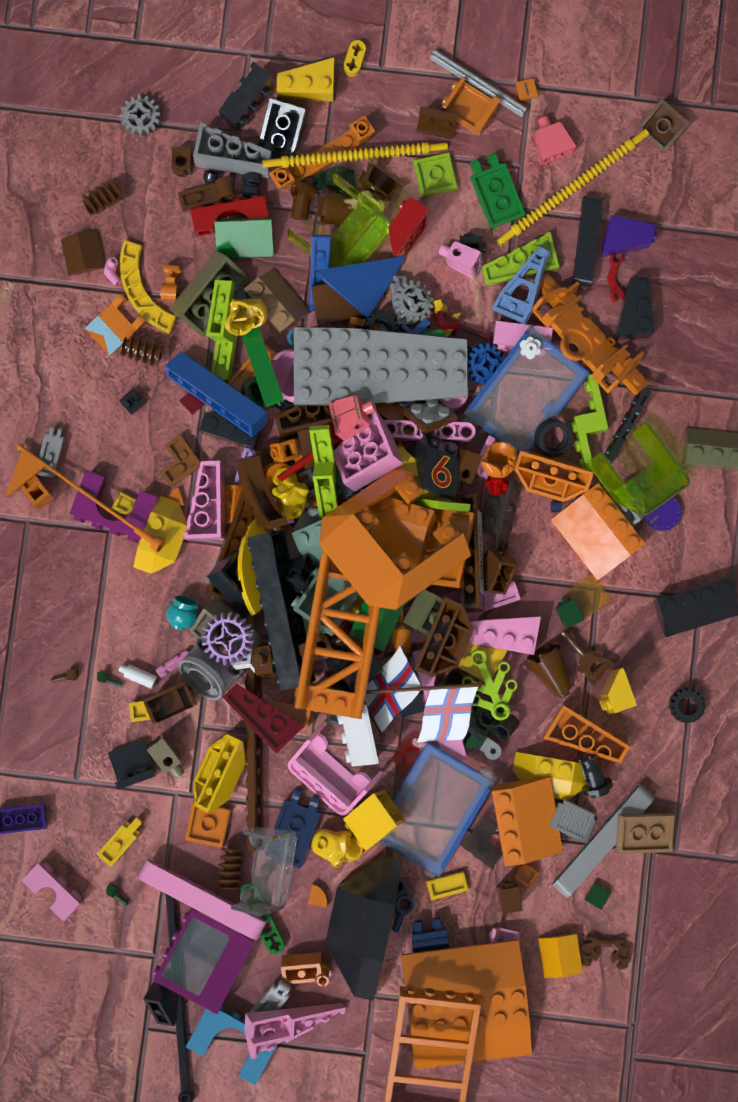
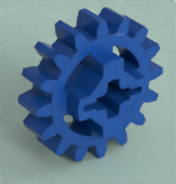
M477 343L476 347H470L471 353H467V370L469 371L467 377H471L472 382L484 385L499 367L500 361L503 358L498 356L501 351L495 350L496 346L489 343Z

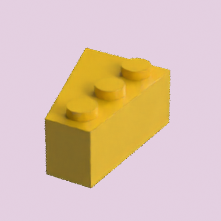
M334 57L277 73V97L295 101L333 102Z
M468 643L459 667L456 668L485 683L478 666L474 665L471 661V653L476 649L485 652L487 657L485 664L491 678H493L498 669V664L503 660L507 650ZM481 654L475 655L476 660H480L482 658Z

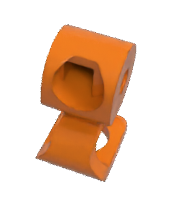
M162 264L167 277L166 282L161 284V300L176 301L179 286L175 283L181 273V266Z

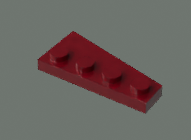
M237 683L223 696V699L276 754L305 727Z

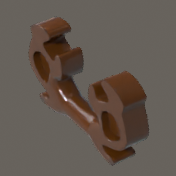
M589 935L585 938L591 941L583 943L579 947L581 961L585 966H591V963L588 961L590 958H594L595 961L598 960V953L594 951V948L597 946L616 949L615 952L611 953V961L613 963L615 960L620 961L617 965L618 969L627 968L631 957L630 950L621 945V943H626L622 938L605 939Z

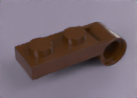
M222 177L217 179L215 183L178 192L183 213L194 209L196 206H210L216 202H224L236 197L231 177Z

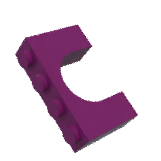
M86 471L80 487L99 500L107 479ZM78 491L70 510V514L74 516L73 520L84 523L85 520L92 523V527L100 530L105 527L110 529L109 533L119 537L121 534L128 536L127 540L138 543L141 540V537L134 533V529L121 520L112 521L104 518L100 512L99 505ZM140 491L131 513L125 519L136 527L139 526L145 529L150 513L159 498Z

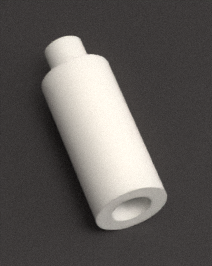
M121 664L118 670L124 673L125 678L150 689H153L158 676L131 664L128 666Z

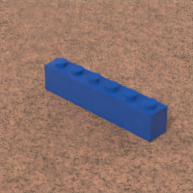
M180 351L165 365L166 375L169 379L251 437L255 436L268 423L267 411L264 407L252 402L247 395L239 393L234 386L225 383L220 376L212 374L207 367L195 362L190 355H185Z

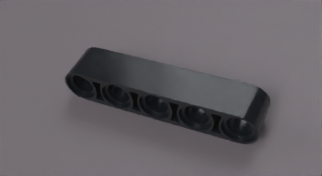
M583 196L572 285L578 281L580 283L579 286H592L603 197Z

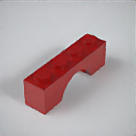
M254 195L250 199L245 200L237 198L229 203L216 202L213 206L208 207L200 205L190 210L196 237L214 234V221L222 220L227 216L236 215L244 219L269 218L265 196L261 197V195Z

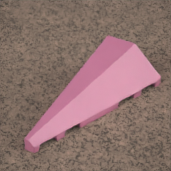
M343 1003L246 1013L244 1030L251 1059L258 1058L257 1054L265 1050H273V1046L283 1041L287 1043L313 1030L314 1025L322 1021L326 1023L330 1021V1017L338 1013L344 1014L346 1007Z

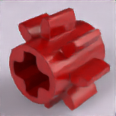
M487 476L485 488L490 489L491 494L502 495L504 491L507 492L509 478Z

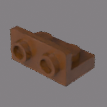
M421 106L416 131L418 133L453 139L458 114Z

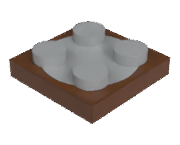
M438 399L424 400L403 409V415L425 433L457 421V415Z

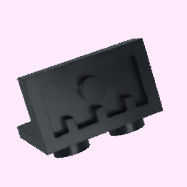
M145 740L108 753L118 781L115 782L117 790L157 776L151 756L147 751Z

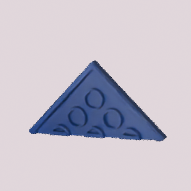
M400 256L315 270L314 273L365 317H369L405 257Z

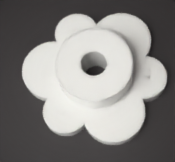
M532 337L522 340L520 342V353L526 355L528 359H533L535 354L538 355L540 353V341L537 339L533 340Z

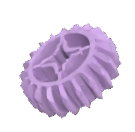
M223 612L220 615L221 619L217 615L213 616L215 623L212 620L207 621L211 627L205 626L203 628L208 634L201 635L202 638H207V641L202 642V645L208 644L209 648H206L204 651L205 653L212 651L209 658L212 659L217 656L216 663H219L223 658V665H227L228 659L231 665L235 664V658L239 662L242 661L241 654L244 657L248 656L245 649L249 651L253 649L248 643H254V639H249V636L254 635V632L247 631V629L252 627L251 624L243 625L247 621L246 618L239 621L240 614H236L233 619V612H229L227 618ZM228 622L235 624L242 633L232 632ZM222 623L221 635L218 638H213L215 629ZM227 633L229 634L228 636H237V638L230 640L229 644L224 640L219 641V639L226 637ZM243 638L241 648L234 654L235 641ZM214 644L224 645L228 654L220 652Z

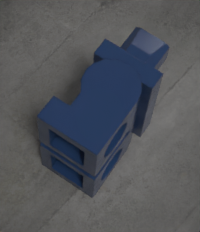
M441 917L432 918V929L424 930L423 920L413 921L411 932L413 953L450 948L446 927H444Z

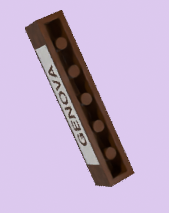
M477 493L458 495V502L471 504L470 511L468 512H473L475 519L469 543L471 556L466 559L460 587V600L466 613L485 611L482 499Z

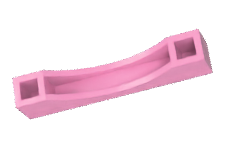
M422 650L412 652V657H409L415 666ZM417 671V677L422 687L434 686L436 676L430 677ZM423 690V694H420L423 705L426 704L430 690ZM462 739L433 741L434 743L438 742L439 749L458 760L467 759Z

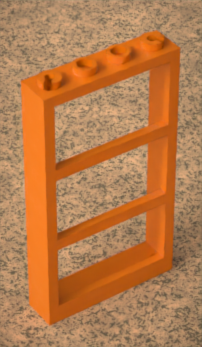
M414 986L399 987L383 1102H391L394 1082L461 1089L459 1102L466 1101L481 1008L480 995L472 992L459 993L453 990L441 991L433 988H415ZM405 1002L473 1010L468 1041L401 1034ZM399 1043L467 1050L462 1081L395 1074Z

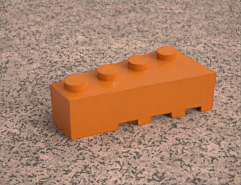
M563 703L543 734V739L551 740L617 763L622 762L630 749L628 743Z

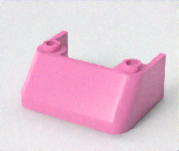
M324 721L288 762V769L336 813L346 815L370 790L383 772L379 771L371 779L366 773L357 772L353 776L325 751L328 747V741L324 735L320 734L327 724Z

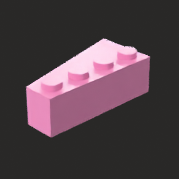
M201 461L183 539L188 541L224 540L226 535L225 464L221 461Z
M529 616L470 620L474 631L469 643L534 655L541 617Z

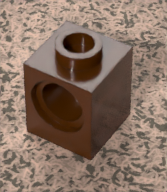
M172 147L171 169L173 175L178 177L192 175L193 153L191 147ZM180 160L187 161L183 166L178 165Z

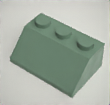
M322 520L292 533L299 552L303 556L309 555L314 567L320 565L323 550L319 545Z

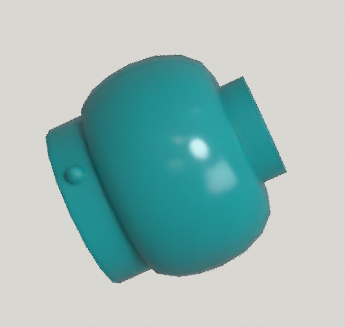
M182 595L174 596L173 601L169 603L166 609L168 622L171 623V627L177 630H185L192 627L199 615L198 602Z

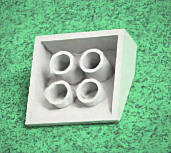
M364 704L362 719L337 715L339 725L343 724L344 732H341L343 744L346 743L348 751H345L346 762L350 763L352 767L378 764L367 704Z

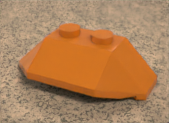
M523 450L519 451L514 467L526 491L562 502L587 492L594 472L575 463L542 453Z

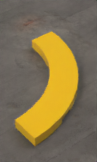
M124 239L120 255V271L126 295L138 314L149 324L162 332L171 334L177 317L154 303L142 284L139 267L143 247L140 244Z
M255 518L249 524L245 537L242 538L238 554V578L241 580L243 589L241 593L250 615H255L262 608L260 606V592L256 587V573L252 568L253 559L247 545L248 537L271 531L257 528Z

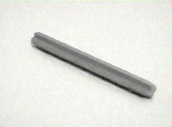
M438 50L432 52L430 59L460 79L462 77L466 78L465 82L490 98L496 96L501 99V105L520 117L526 113L527 107Z

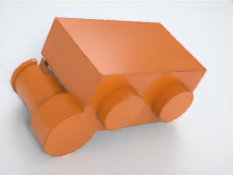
M322 952L283 955L281 963L282 979L287 984L315 982L316 976V982L320 987H322L323 983L324 987L329 983L332 968L328 963L323 962Z

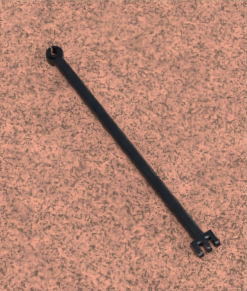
M165 893L169 947L171 949L174 943L171 939L178 929L176 899ZM178 944L170 958L172 982L182 987ZM177 994L175 1024L181 1089L178 1102H184L182 1097L185 1095L189 1097L188 1102H193L194 1093L190 1090L188 1052L186 1048L183 996Z

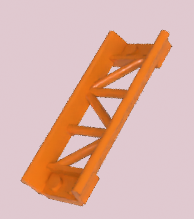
M322 550L294 708L362 719L381 608L369 606L368 615L329 609L328 607L356 592V590L350 585L325 600L329 577L341 580L347 579L325 551ZM329 617L366 623L362 648ZM321 621L354 653L317 647ZM315 655L355 661L317 685L310 686ZM358 670L354 693L327 689V687Z

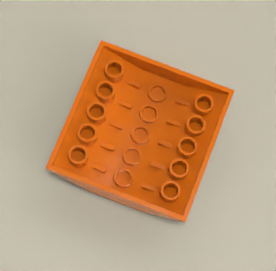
M518 939L401 954L405 986H414L415 988L422 989L433 988L441 991L453 990L459 993L472 992L480 995L481 1008L472 1062L532 1055L526 985ZM407 1003L411 1035L468 1041L473 1010ZM412 1044L415 1069L465 1063L467 1050Z

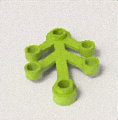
M476 649L471 653V661L474 665L478 666L486 684H482V687L480 689L477 688V691L491 696L493 703L483 700L478 694H475L479 701L472 703V706L488 709L495 719L505 720L511 712L508 702L513 691L517 688V682L514 679H508L505 682L506 690L500 700L498 691L505 674L510 670V666L506 661L499 662L498 672L493 682L485 664L487 660L485 652ZM481 654L482 658L480 660H476L475 655ZM506 664L507 669L501 670L500 666ZM465 676L462 679V684H464L466 679H470L471 683H478L470 676ZM514 682L515 686L513 688H509L508 683ZM499 707L504 708V711L502 713L497 712V709Z

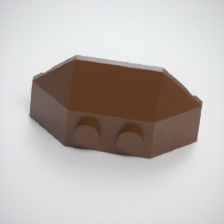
M444 597L414 670L434 677L459 667L474 631L463 604Z

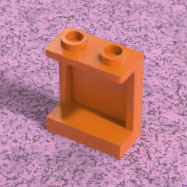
M462 77L460 81L456 80L453 84L450 96L446 95L441 103V106H443L442 111L458 114L456 122L477 136H480L497 111L501 99L496 96L493 98L488 97L465 82L466 78Z

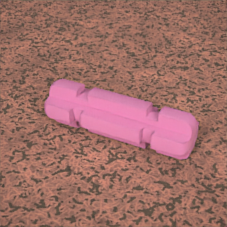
M184 650L179 656L177 655L164 663V666L158 667L156 669L157 674L160 677H164L168 674L167 672H172L178 668L179 662L189 651Z

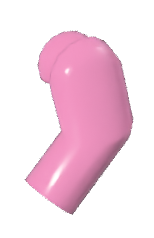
M109 257L105 263L104 274L114 286H117L122 281L116 274L118 260L115 257Z

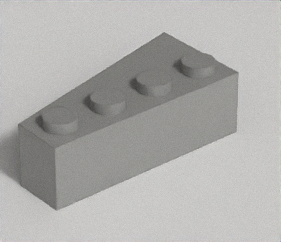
M200 122L193 154L196 167L239 174H256L263 178H269L271 167L263 168L262 160L272 159L271 151L250 142L241 141L236 136H229L222 133L219 129H212Z

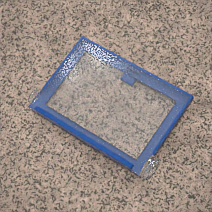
M536 326L533 328L528 327L460 417L462 421L471 423L475 429L477 426H480L498 441L510 443L517 450V455L520 450L531 451L535 446L534 435L539 424L547 419H555L590 373L577 362L567 359L560 349L542 336L544 332ZM528 337H532L533 340L537 339L541 343L539 347L540 353L538 355L535 354L533 359H528L526 355L520 353V342Z
M427 742L393 800L407 822L383 839L381 843L425 868L424 873L427 876L435 878L437 875L440 877L498 776L484 767H480L479 771Z

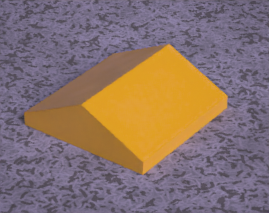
M577 933L538 938L544 978H563L583 974Z

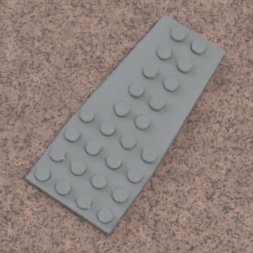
M294 327V405L329 406L328 402L351 396H358L365 403L372 400L375 404L466 398L467 340L354 328Z

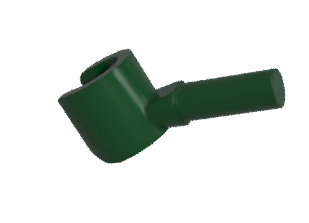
M97 672L98 682L122 687V682L107 679L108 672Z
M109 883L106 894L119 900L127 907L129 902L116 893L119 887Z

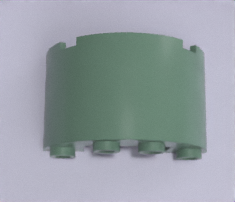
M318 567L311 574L313 579L309 586L300 592L302 596L299 597L297 595L291 604L294 607L293 610L308 621H310L319 571ZM329 577L325 600L350 586V582ZM356 591L328 608L348 612L359 593ZM329 617L337 626L343 621L340 618ZM321 621L320 629L333 636L334 633Z

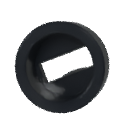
M204 170V182L206 184L208 181H211V184L215 183L219 173Z

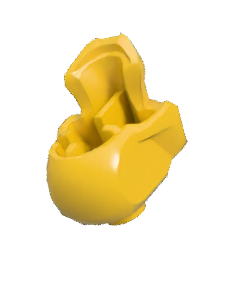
M233 299L230 302V314L225 321L226 330L230 334L241 336L247 334L253 328L264 325L268 319V309L265 302L261 299Z
M288 467L279 468L273 477V483L277 487L272 489V494L281 512L287 517V520H291L302 515L309 489L307 484L297 482L295 473L283 482H280L277 476L288 469Z
M320 829L312 838V851L330 861L336 868H339L343 862H352L359 859L363 853V849L357 844L356 838H351V832L346 830L335 832L328 829Z

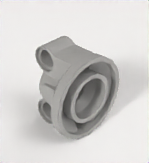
M200 637L193 649L179 662L178 669L184 681L195 692L210 700H218L225 694L231 684H235L243 673V669L236 670L230 662L227 665H223V658L219 663H216L217 656L210 659L209 656L212 651L205 653L204 650L199 648V646L205 649L209 648L208 644L202 645V642L207 641V638ZM229 670L234 671L236 675H232Z

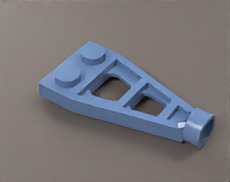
M537 247L535 253L530 256L499 293L492 307L494 312L522 324H527L533 312V306L537 301L546 262L551 255L548 250ZM530 268L537 270L536 277L532 283L523 279ZM519 285L529 287L528 297L525 301L512 297L513 291Z

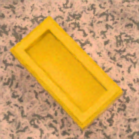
M464 871L426 881L431 900L469 891Z

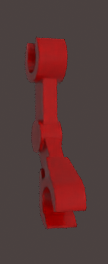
M613 253L609 259L611 267L606 281L610 285L611 300L616 303L615 294H619L621 300L624 299V293L615 280L617 267L621 264L623 258L621 255L619 262H614Z

